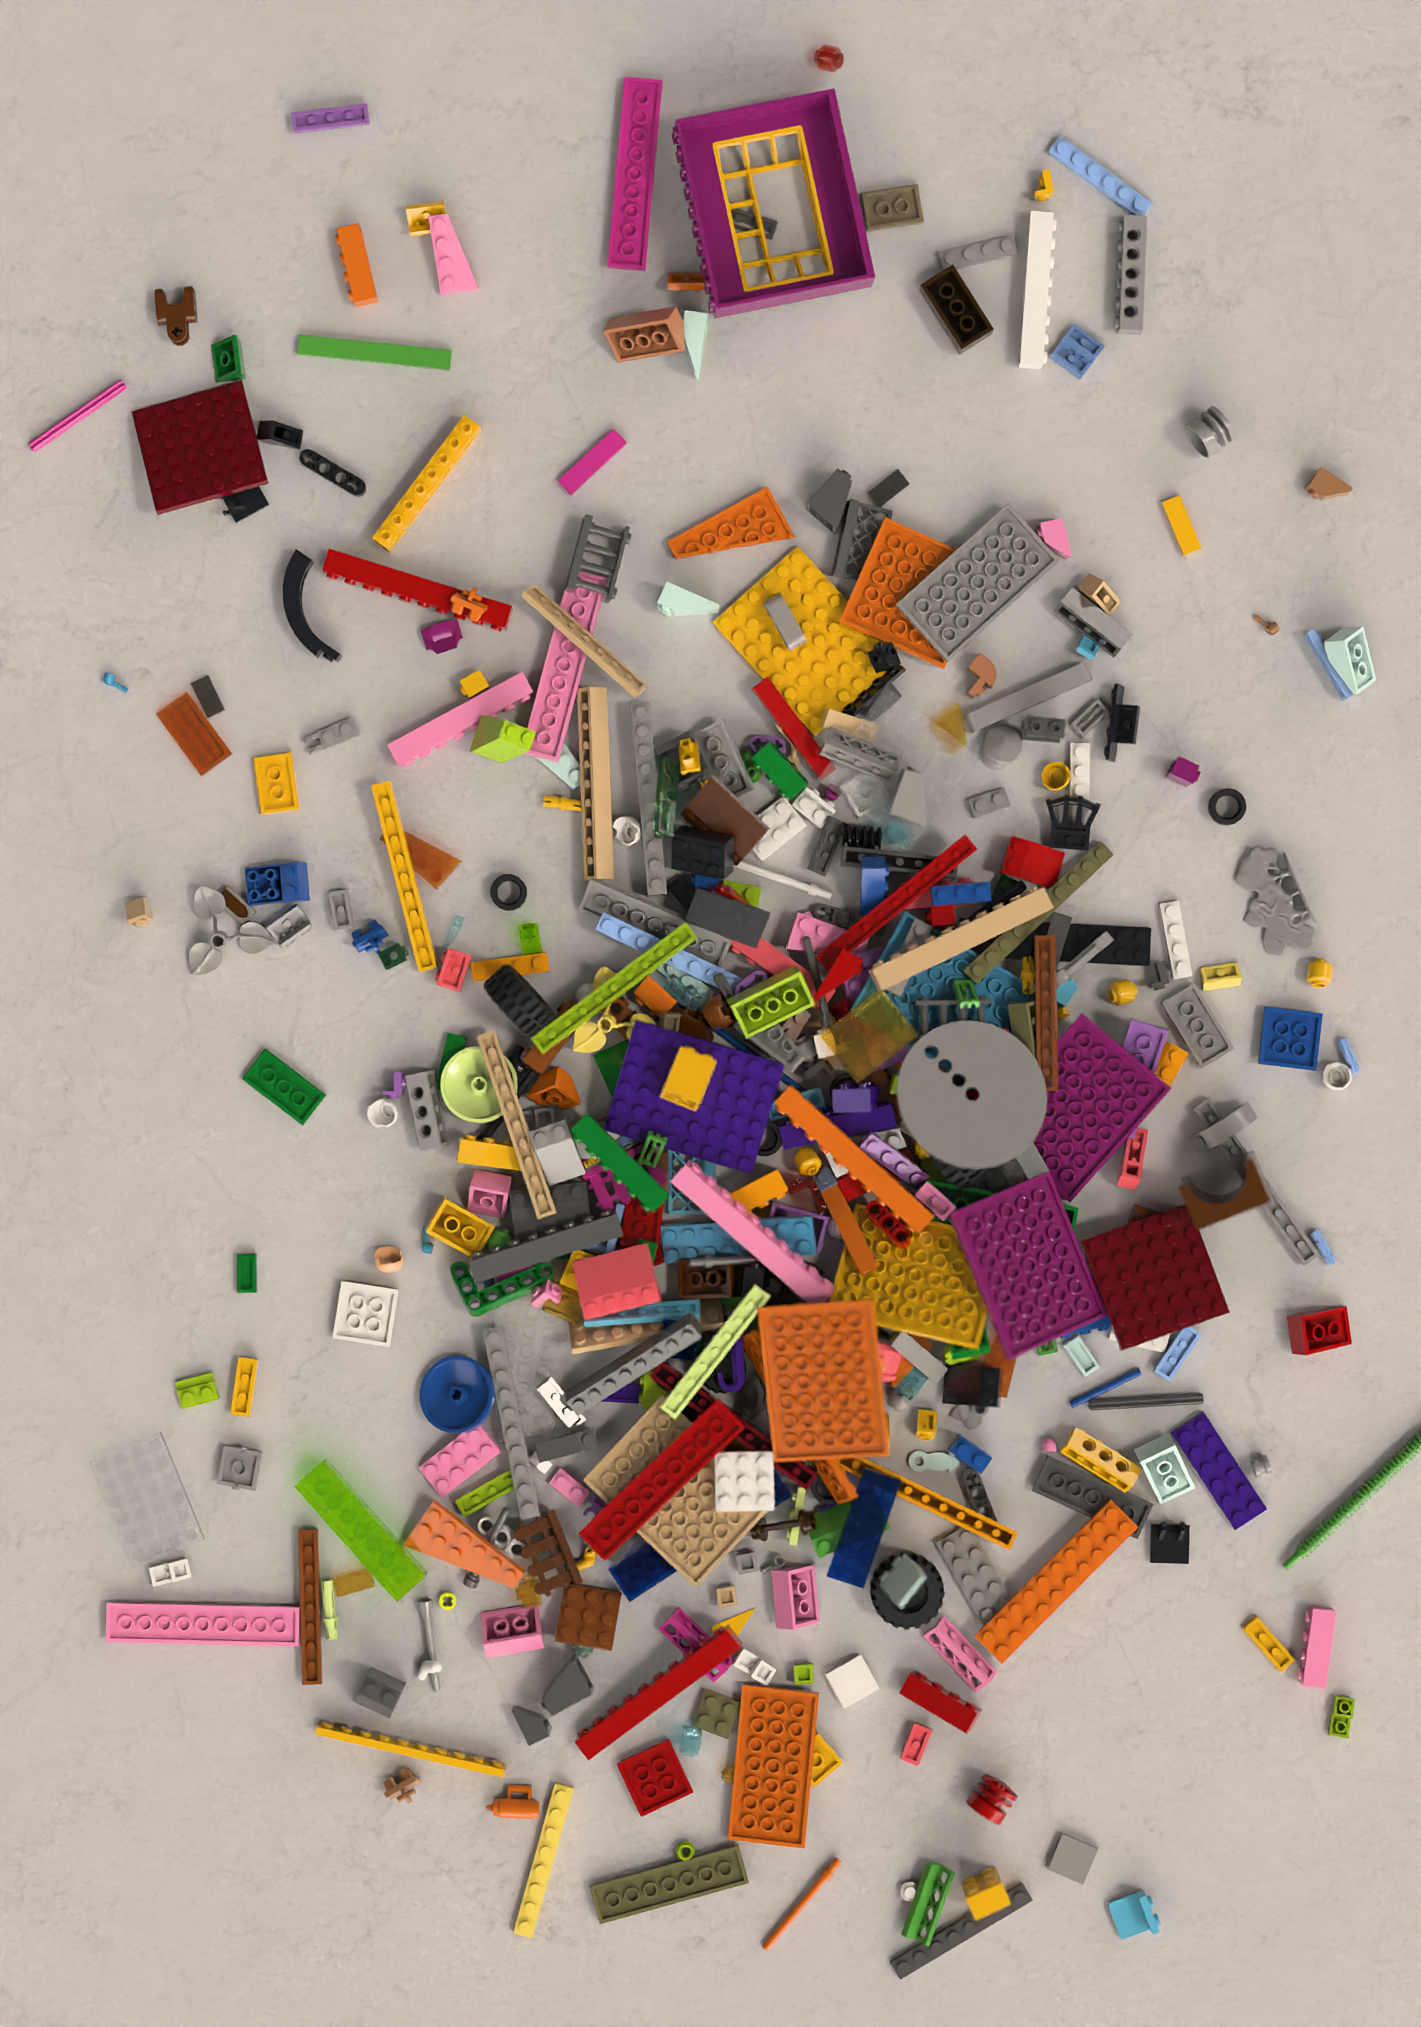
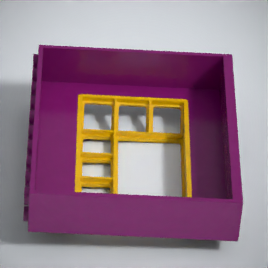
M835 88L675 120V127H672L673 133H671L673 145L677 144L676 160L677 163H681L680 178L681 182H685L684 197L686 201L689 200L688 215L690 220L693 219L692 234L693 238H697L696 252L697 256L701 257L700 271L702 276L705 275L704 289L706 295L709 294L710 296L708 308L709 312L713 313L714 319L872 287L875 272ZM797 133L800 158L778 162L775 137ZM769 139L772 164L751 168L747 143ZM740 144L744 170L723 173L719 148ZM801 165L819 248L770 257L752 175ZM745 176L751 199L729 203L724 181ZM752 206L757 229L736 233L731 210ZM759 236L763 259L742 263L737 240ZM820 254L826 272L804 275L800 258ZM793 260L798 277L777 281L771 264ZM766 266L770 283L749 287L744 269Z

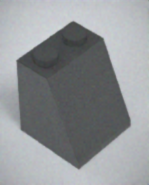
M838 468L808 501L806 510L834 535L838 531L852 484L851 475L845 470L841 471Z
M575 1654L569 1658L544 1691L541 1705L545 1713L549 1712L551 1717L593 1694L594 1686Z
M371 1667L358 1692L355 1703L390 1719L406 1682Z

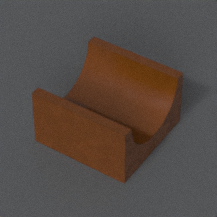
M1254 1150L1246 1153L1247 1176L1237 1189L1230 1193L1222 1195L1209 1194L1195 1186L1189 1176L1181 1179L1179 1189L1197 1231L1271 1202V1190Z

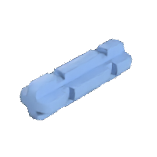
M1348 1038L1339 1039L1337 1043L1339 1048H1342V1055L1346 1065H1349L1348 1068L1351 1070V1074L1360 1072L1361 1069L1359 1064H1356L1357 1059L1352 1047H1349L1350 1042Z
M1319 1229L1312 1231L1310 1236L1316 1241L1315 1245L1321 1255L1325 1257L1326 1264H1334L1337 1259L1334 1254H1331L1332 1250L1325 1238H1322L1321 1231Z

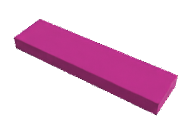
M613 429L566 472L558 482L570 495L574 494L616 455L627 442Z

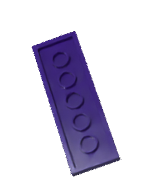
M1204 1412L1196 1415L1171 1432L1234 1530H1237L1267 1510Z

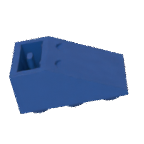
M290 862L245 868L248 906L310 901L307 863Z

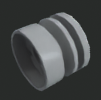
M1211 406L1207 409V412H1203L1201 420L1195 418L1184 427L1192 445L1205 458H1209L1218 452L1219 445L1225 447L1228 442H1232L1235 439V432L1231 424L1215 406Z

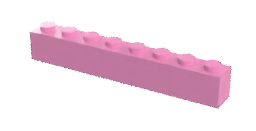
M523 672L391 742L387 746L398 766L408 767L414 763L413 760L417 757L424 758L431 754L430 750L436 747L441 749L448 745L447 741L463 737L465 731L469 729L471 731L476 730L481 715L498 718L500 712L505 711L507 713L515 708V704L519 702L523 704L531 700L534 692Z

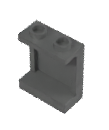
M1027 716L1022 721L1021 740L1060 743V738L1063 739L1065 736L1066 719Z
M689 731L654 749L657 756L661 757L674 784V790L681 792L689 790L691 784L695 782L702 783L708 779L707 776L712 774L699 748L701 771L688 772L682 775L678 747L680 740L690 738L692 742H696L693 734Z

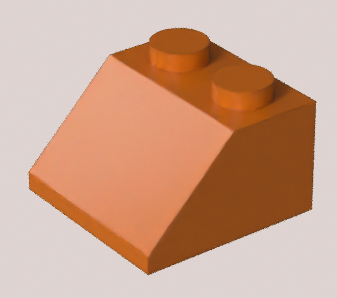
M649 975L634 991L636 995L634 999L641 1006L646 1004L650 1008L648 1012L656 1019L661 1017V1012H669L677 1003Z

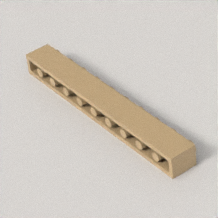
M591 686L578 688L583 870L584 880L590 881L592 877L593 879L604 881L614 879L607 688Z
M1036 886L1026 891L1028 895L1022 898L1018 895L1009 899L1011 903L1006 906L1003 903L992 907L993 912L987 914L984 911L976 915V920L972 922L967 919L959 923V928L955 930L950 927L942 931L943 936L939 938L932 936L925 939V944L918 947V944L907 948L908 952L903 955L898 952L890 956L891 960L886 963L881 960L873 964L874 969L870 970L869 973L878 992L1053 909L1054 907L1045 888L1043 887L1038 890Z

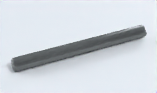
M1197 1393L1089 1400V1409L1095 1411L1203 1404L1204 1397L1203 1394Z

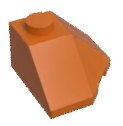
M559 1066L545 1071L527 1093V1097L539 1106L547 1107L548 1104L559 1105V1109L567 1110L581 1104L571 1075Z

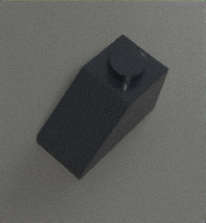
M274 420L259 421L257 439L259 441L281 447L301 448L303 430Z

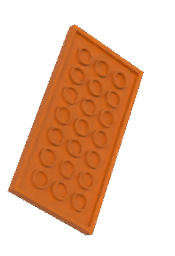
M751 1684L742 1685L728 1840L805 1849L820 1692Z

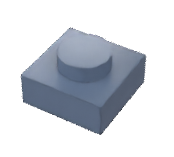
M828 1166L819 1170L815 1175H811L821 1193L838 1184Z

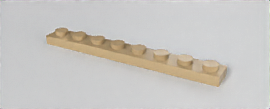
M533 584L523 592L521 596L624 687L628 693L636 698L645 691L648 685L537 585Z

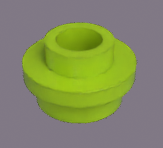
M682 1841L676 1847V1855L681 1860H688L695 1854V1847L689 1841ZM684 1847H687L689 1849V1852L683 1853L682 1849Z

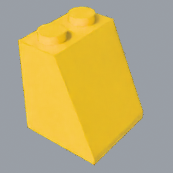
M680 1047L660 1098L696 1112L717 1061L713 1060V1057L708 1054L701 1055L696 1053L691 1047Z

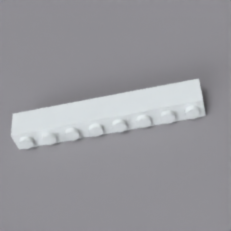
M1031 211L1029 214L1018 368L1041 369L1043 363L1046 364L1047 352H1044V345L1048 344L1049 333H1045L1046 325L1049 326L1050 322L1047 306L1050 307L1051 295H1048V288L1052 287L1053 276H1049L1050 268L1053 269L1054 257H1051V249L1054 250L1055 238H1052V231L1056 230L1057 219H1053L1054 212Z

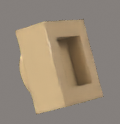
M735 1585L716 1588L719 1608L738 1605Z

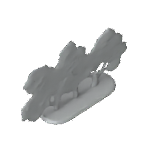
M1256 845L1250 850V855L1243 858L1240 869L1235 877V881L1243 888L1254 890L1258 894L1257 898L1251 900L1249 905L1250 912L1246 913L1243 921L1254 928L1266 927L1262 940L1269 954L1281 956L1287 949L1288 943L1300 950L1313 946L1312 940L1315 937L1316 930L1312 926L1305 924L1303 918L1306 913H1309L1312 921L1316 923V920L1286 853L1284 852L1283 856L1287 863V869H1282L1276 864L1279 859V853L1275 848L1262 849ZM1273 862L1275 866H1269V863ZM1275 869L1276 873L1280 872V875H1270L1268 870ZM1292 876L1297 889L1289 893L1285 892L1281 886L1283 877ZM1300 893L1306 908L1294 909L1293 896ZM1299 916V920L1294 921V918Z

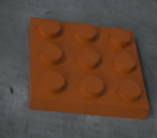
M569 1584V1587L563 1591L555 1642L612 1651L622 1593Z

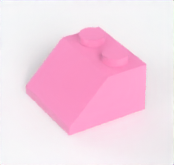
M475 1169L470 1185L467 1209L473 1213L505 1219L512 1177Z

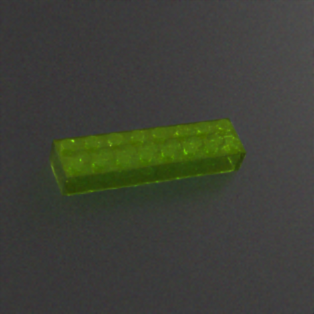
M326 1458L294 1486L396 1602L427 1576L428 1572Z

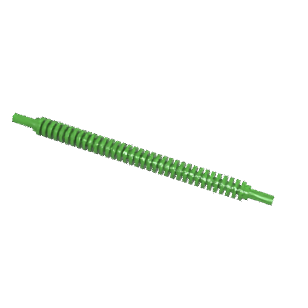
M1421 1431L1418 1432L1420 1436L1414 1435L1416 1440L1413 1437L1410 1439L1413 1443L1408 1441L1407 1444L1409 1446L1406 1444L1403 1446L1405 1450L1400 1448L1401 1453L1396 1452L1398 1457L1393 1455L1394 1460L1389 1459L1390 1464L1387 1461L1385 1462L1387 1467L1381 1466L1383 1471L1379 1468L1377 1470L1379 1474L1377 1472L1374 1473L1376 1477L1370 1476L1372 1481L1366 1480L1368 1485L1364 1482V1488L1362 1486L1359 1487L1361 1491L1356 1489L1357 1495L1354 1492L1352 1493L1354 1498L1349 1496L1348 1499L1350 1501H1344L1346 1505L1341 1503L1340 1505L1343 1508L1341 1509L1338 1506L1339 1512L1334 1510L1335 1515L1331 1513V1519L1326 1517L1328 1522L1323 1520L1324 1526L1319 1524L1320 1529L1316 1527V1533L1311 1531L1313 1536L1308 1534L1307 1536L1310 1539L1308 1540L1305 1537L1306 1543L1301 1541L1302 1546L1296 1545L1295 1553L1282 1566L1288 1570L1300 1558L1308 1557L1309 1555L1306 1552L1311 1554V1548L1313 1550L1316 1549L1314 1545L1319 1547L1318 1541L1323 1543L1324 1541L1321 1538L1326 1540L1327 1537L1325 1535H1331L1329 1531L1334 1533L1335 1531L1332 1528L1334 1527L1337 1530L1336 1524L1341 1526L1342 1523L1340 1521L1343 1523L1346 1521L1344 1517L1349 1519L1350 1517L1347 1514L1352 1516L1351 1510L1356 1512L1355 1507L1359 1509V1503L1363 1506L1362 1500L1368 1501L1366 1496L1370 1499L1372 1497L1370 1493L1372 1495L1375 1494L1373 1490L1379 1491L1377 1486L1379 1488L1383 1487L1380 1483L1385 1485V1479L1387 1481L1390 1480L1388 1476L1394 1477L1392 1472L1395 1475L1397 1474L1395 1469L1400 1471L1401 1468L1399 1466L1402 1468L1405 1466L1403 1462L1408 1464L1409 1462L1406 1459L1411 1461V1456H1416L1414 1452L1418 1454V1448L1421 1450Z

